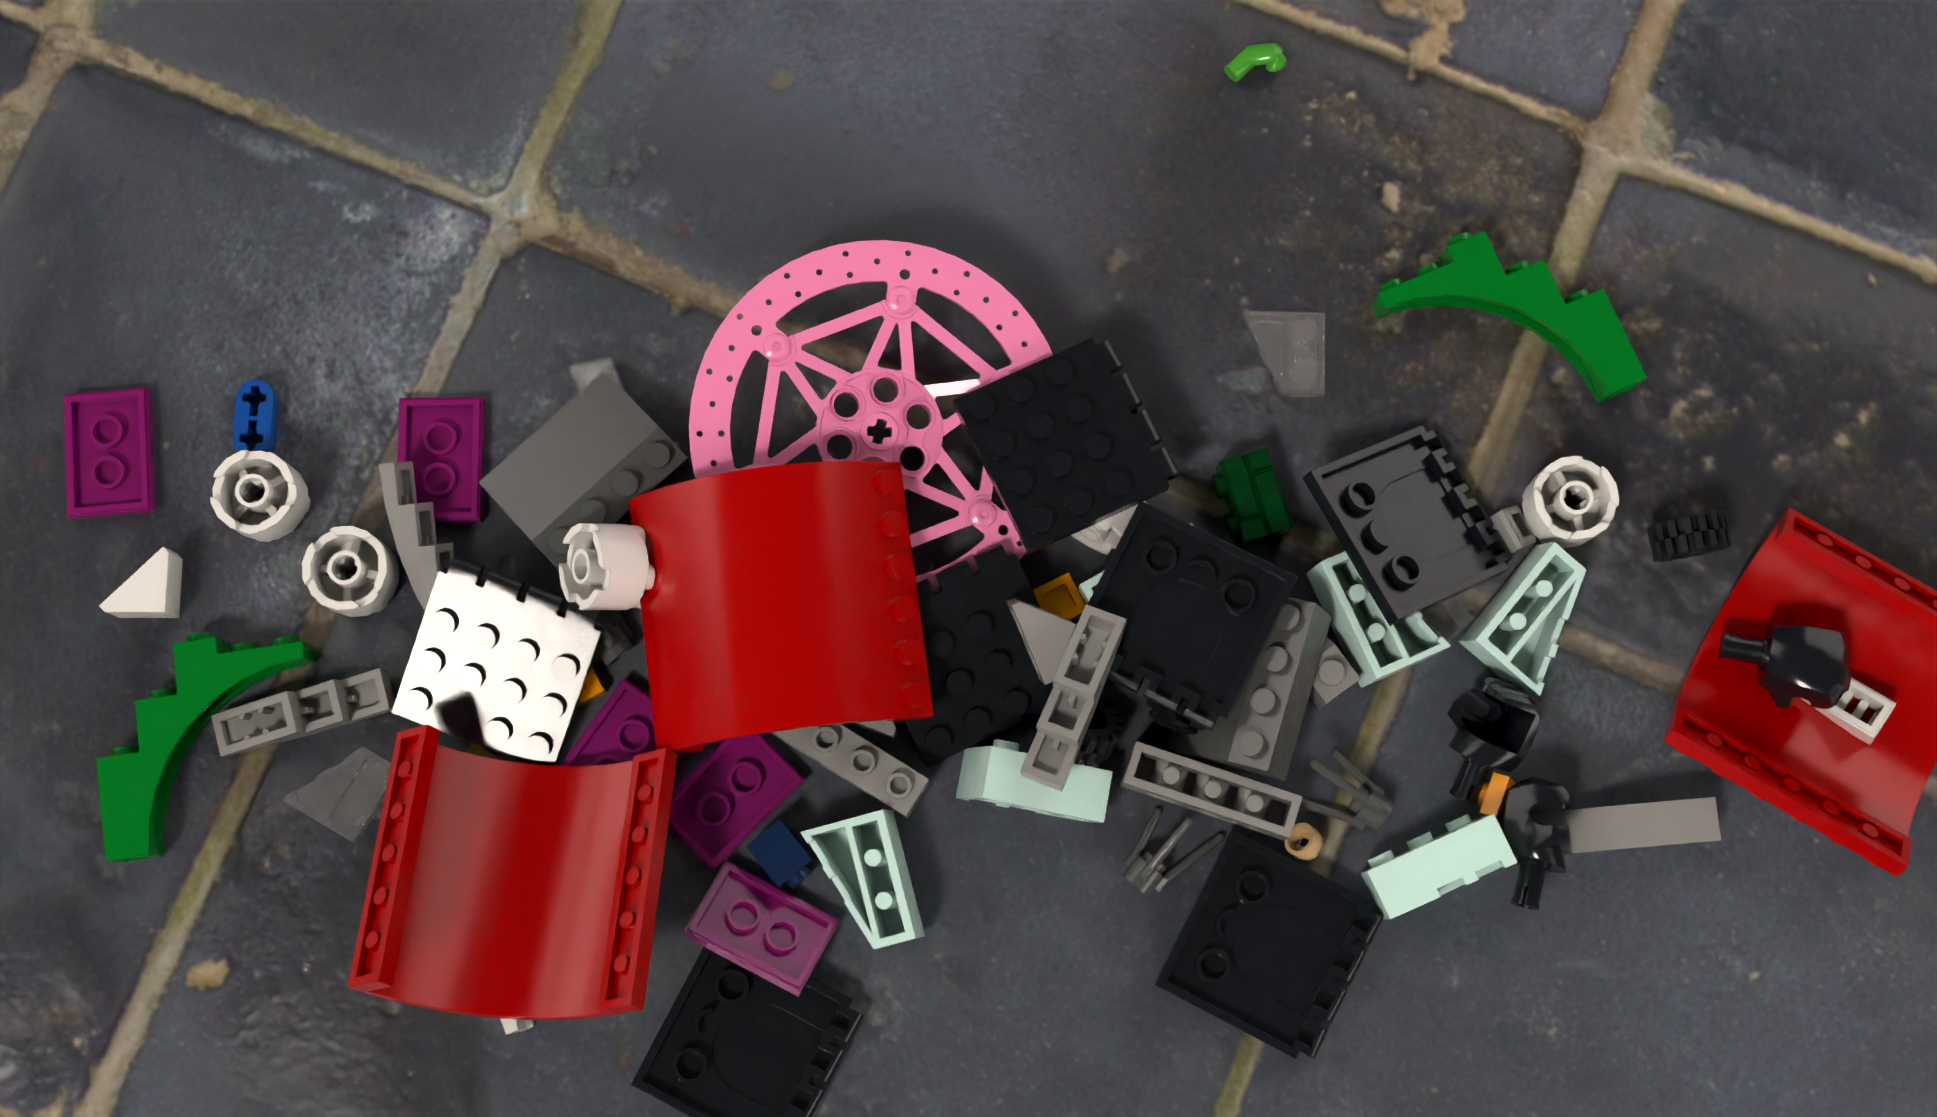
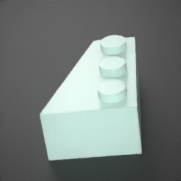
M1556 542L1535 545L1458 642L1502 680L1520 685L1529 696H1540L1545 685L1542 681L1551 658L1555 657L1559 646L1556 643L1564 621L1569 619L1587 569Z
M1346 551L1321 561L1306 573L1322 608L1332 616L1330 625L1349 664L1361 678L1358 681L1361 688L1433 657L1451 646L1442 636L1438 637L1421 619L1423 616L1421 613H1417L1389 626Z
M995 739L993 746L971 747L964 750L956 799L967 801L969 799L996 803L995 806L1009 808L1011 806L1044 815L1088 823H1104L1113 771L1099 769V765L1095 761L1092 766H1085L1083 760H1080L1078 765L1073 764L1061 792L1021 776L1020 770L1028 753L1019 752L1018 743Z
M882 809L800 832L806 843L810 844L819 858L828 878L832 879L844 898L845 905L873 949L925 936L893 810Z
M1469 813L1446 823L1445 826L1448 832L1433 838L1429 831L1407 841L1406 843L1410 849L1394 857L1392 850H1388L1367 860L1371 868L1360 873L1383 920L1395 918L1433 901L1464 884L1469 885L1478 881L1479 877L1501 867L1507 868L1518 863L1495 815L1492 814L1472 820Z

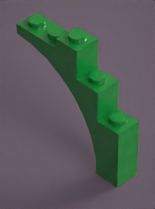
M1468 231L1447 241L1448 246L1439 258L1442 266L1439 262H1435L1416 272L1417 277L1403 282L1402 278H1396L1383 284L1378 288L1380 292L1371 303L1378 319L1410 309L1439 306L1474 309L1503 317L1534 332L1559 351L1581 375L1598 404L1635 389L1647 379L1604 288L1591 294L1588 289H1583L1563 300L1545 260L1530 265L1528 260H1524L1509 267L1504 272L1485 231L1473 236Z
M211 632L187 635L186 642L172 643L177 694L175 689H161L149 692V699L134 701L139 751L138 746L118 747L111 749V756L96 758L106 862L127 863L164 857V820L170 790L183 758L201 730L212 720L211 715L217 714L226 704L261 681L286 670L316 663L314 646L300 641L298 636H286L273 639V646L258 648L257 643L234 644L231 646V652H229V643L213 637Z

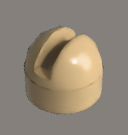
M1303 822L1294 825L1291 837L1285 840V848L1296 858L1310 861L1316 858L1320 849L1323 848V838L1318 830L1311 825ZM1303 838L1309 841L1305 847L1300 845Z

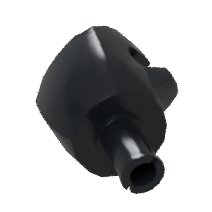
M1777 622L1770 623L1766 635L1762 639L1729 633V631H1724L1722 634L1718 658H1728L1757 664L1758 684L1770 692L1777 707L1788 709L1793 703V698L1798 697L1809 701L1811 707L1829 709L1835 705L1841 694L1849 690L1852 675L1850 671L1851 654L1848 651L1847 637L1841 632L1800 624Z
M1492 677L1479 681L1470 690L1480 700L1489 705L1490 709L1487 716L1483 718L1474 716L1457 705H1453L1447 713L1457 728V732L1449 746L1465 758L1449 793L1465 801L1467 799L1472 804H1475L1477 801L1476 798L1489 769L1510 773L1518 767L1533 744L1541 719L1540 710L1536 703L1520 685Z
M1538 777L1522 780L1510 787L1500 820V827L1518 862L1516 865L1520 867L1511 904L1525 908V905H1527L1528 909L1539 910L1545 874L1550 872H1566L1565 858L1560 846L1570 843V828L1568 825H1547L1532 820V814L1537 809H1572L1573 797L1562 785Z

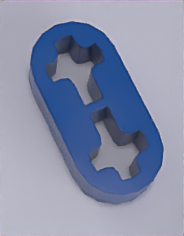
M249 380L242 384L237 391L233 443L238 452L241 450H261L273 453L275 450L278 430L279 396L275 389L262 380ZM257 391H260V393L267 397L266 402L259 403L258 415L256 416V408L249 403V398H255ZM255 424H257L256 431L264 438L263 443H257L255 450H253L245 442L246 439L254 437Z

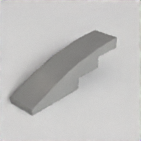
M413 461L378 464L385 508L396 548L413 591L425 611L438 571L442 568L448 569L454 557L453 542L437 544L433 502L417 503Z
M1085 605L1053 678V689L1036 725V736L1020 770L1022 777L1061 792L1063 791L1103 691L1127 624V619L1093 606Z
M377 668L347 679H333L296 692L285 691L211 715L220 757H226L313 735L390 712L393 709L395 699L388 670Z
M1716 797L1532 814V820L1547 825L1563 824L1569 826L1570 843L1560 846L1563 855L1721 841Z

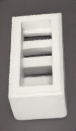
M1851 677L1849 690L1844 692L1836 705L1829 709H1814L1856 738L1871 745L1897 703ZM1854 696L1860 700V703L1851 715L1844 710ZM1800 698L1801 700H1803V701L1806 702L1807 704H1809V705L1811 704L1809 701H1807V700H1805V699H1803V698ZM1870 707L1876 712L1867 724L1861 721L1860 718L1866 709Z

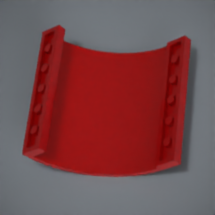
M829 461L759 467L684 481L653 490L629 500L631 525H638L644 529L648 561L655 570L654 586L652 589L644 591L640 599L657 750L667 748L677 754L696 753L704 750V744L778 731L855 722L921 720L934 717L900 462Z
M1789 507L1738 578L1705 634L1679 689L1663 741L1671 745L1679 753L1688 755L1709 767L1717 775L1726 777L1747 789L1758 799L1765 800L1788 813L1794 820L1805 823L1826 835L1832 842L1843 845L1857 853L1873 866L1882 868L1898 877L1908 867L1912 839L1908 837L1910 826L1922 791L1937 761V591ZM1777 622L1800 624L1841 632L1847 637L1848 651L1851 654V677L1897 704L1872 744L1868 745L1798 697L1793 698V703L1788 709L1777 707L1770 692L1758 684L1757 664L1728 658H1718L1723 632L1729 631V633L1762 639L1766 635L1770 623ZM1841 694V695L1839 696V698H1838L1837 702L1835 703V705L1838 703V701L1840 700V698L1842 697L1843 694ZM1853 696L1844 711L1852 715L1860 700ZM1868 707L1860 720L1868 724L1876 711Z
M428 724L397 732L348 988L412 1006L456 1014L502 1019L573 1020L643 1010L678 754L667 748H662L635 755L632 761L592 766L537 765L478 756L438 745L440 730Z

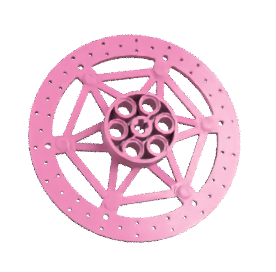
M890 240L856 241L813 251L785 264L748 291L729 312L712 338L696 376L690 406L689 442L695 479L745 469L785 465L812 444L816 445L821 462H900L902 451L905 448L913 447L921 453L923 458L922 464L916 471H908L901 465L904 490L907 489L958 511L959 514L957 517L910 534L911 547L913 548L970 525H973L984 535L983 539L972 549L951 563L915 576L916 583L927 578L933 591L936 592L939 590L940 585L935 574L964 560L968 562L974 574L980 570L973 556L999 543L1002 544L1008 557L1015 554L1018 560L1027 551L1023 543L1021 546L1017 545V542L1021 541L1007 511L1000 509L991 502L993 484L984 466L982 468L980 487L976 491L942 448L943 436L962 422L956 412L949 418L943 419L935 398L938 396L970 393L1048 358L1053 353L1034 319L1020 302L996 280L979 268L956 256L927 246ZM844 252L848 253L847 257L843 256ZM905 252H910V256H906ZM874 260H879L880 263L875 264ZM906 270L909 273V278L902 279L900 272ZM932 270H937V274H933ZM821 271L822 274L817 275L816 272ZM968 272L969 277H965L964 273ZM848 273L852 274L851 278L847 277ZM789 274L790 278L786 279L784 275ZM885 282L887 284L886 300L788 337L776 327V323L792 309L826 291L859 283ZM922 288L941 295L973 315L1001 345L1010 360V365L996 371L921 310L919 306L915 305L918 289ZM954 291H958L959 295H955ZM799 292L801 296L796 297L795 294ZM987 298L988 303H985L983 299ZM766 301H771V305H767ZM1015 311L1017 316H1013L1012 312ZM742 315L743 318L739 320L737 316ZM879 316L884 319L861 371L853 374L801 349L805 344ZM911 322H916L976 371L980 378L931 385H922L915 378ZM895 324H897L902 368L901 370L880 368L878 362ZM754 326L761 328L762 332L760 335L755 336L752 334L751 330ZM996 326H1001V330H997ZM1025 342L1026 347H1023L1021 343ZM733 346L735 349L730 351L729 347ZM757 351L768 359L769 362L753 464L736 469L732 456L730 437L732 405L742 371L752 352ZM795 362L836 381V385L825 399L821 400ZM711 369L712 374L708 375L706 371ZM785 371L817 418L815 427L773 458H769L768 449L780 373ZM731 376L733 380L728 382L727 378ZM888 380L895 385L896 396L893 401L881 402L875 397L873 387L877 381ZM843 394L850 395L856 400L857 411L855 415L846 418L839 416L835 412L834 401L838 396ZM710 402H715L716 405L711 407ZM920 406L927 411L929 421L925 428L915 429L909 425L906 418L909 408ZM877 421L885 423L883 429L890 430V436L883 438L880 444L873 443V436L867 435V428H873ZM701 431L703 435L698 437L697 432ZM723 431L725 434L721 437L718 433ZM842 436L849 441L851 451L847 458L838 460L830 456L827 445L832 437ZM713 460L717 462L716 466L711 465ZM935 464H939L965 499H960L923 483V478ZM1001 525L1007 527L1005 535H1000L998 532V528Z

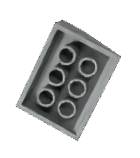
M604 370L481 479L479 484L559 570V563H567V553L570 544H563V540L571 527L579 523L623 524L631 517L629 500L663 488L689 464V460L667 434Z
M1288 597L1228 719L1219 716L1212 730L1206 728L1202 731L1198 729V734L1185 735L1171 729L1165 751L1285 782L1332 616L1315 602Z

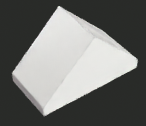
M162 547L99 605L104 612L119 618H179L183 559L177 553Z

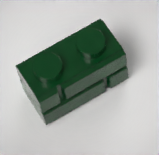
M1262 448L1219 461L1216 467L1217 474L1212 475V482L1218 499H1226L1230 513L1224 515V520L1230 538H1238L1240 547H1246L1289 534L1293 526L1268 448Z

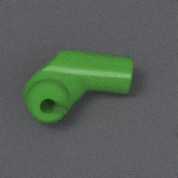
M1276 43L1248 45L1224 67V71L1232 81L1237 83L1255 66L1266 65V69L1269 72L1276 73L1285 67L1287 57L1282 53L1283 48Z

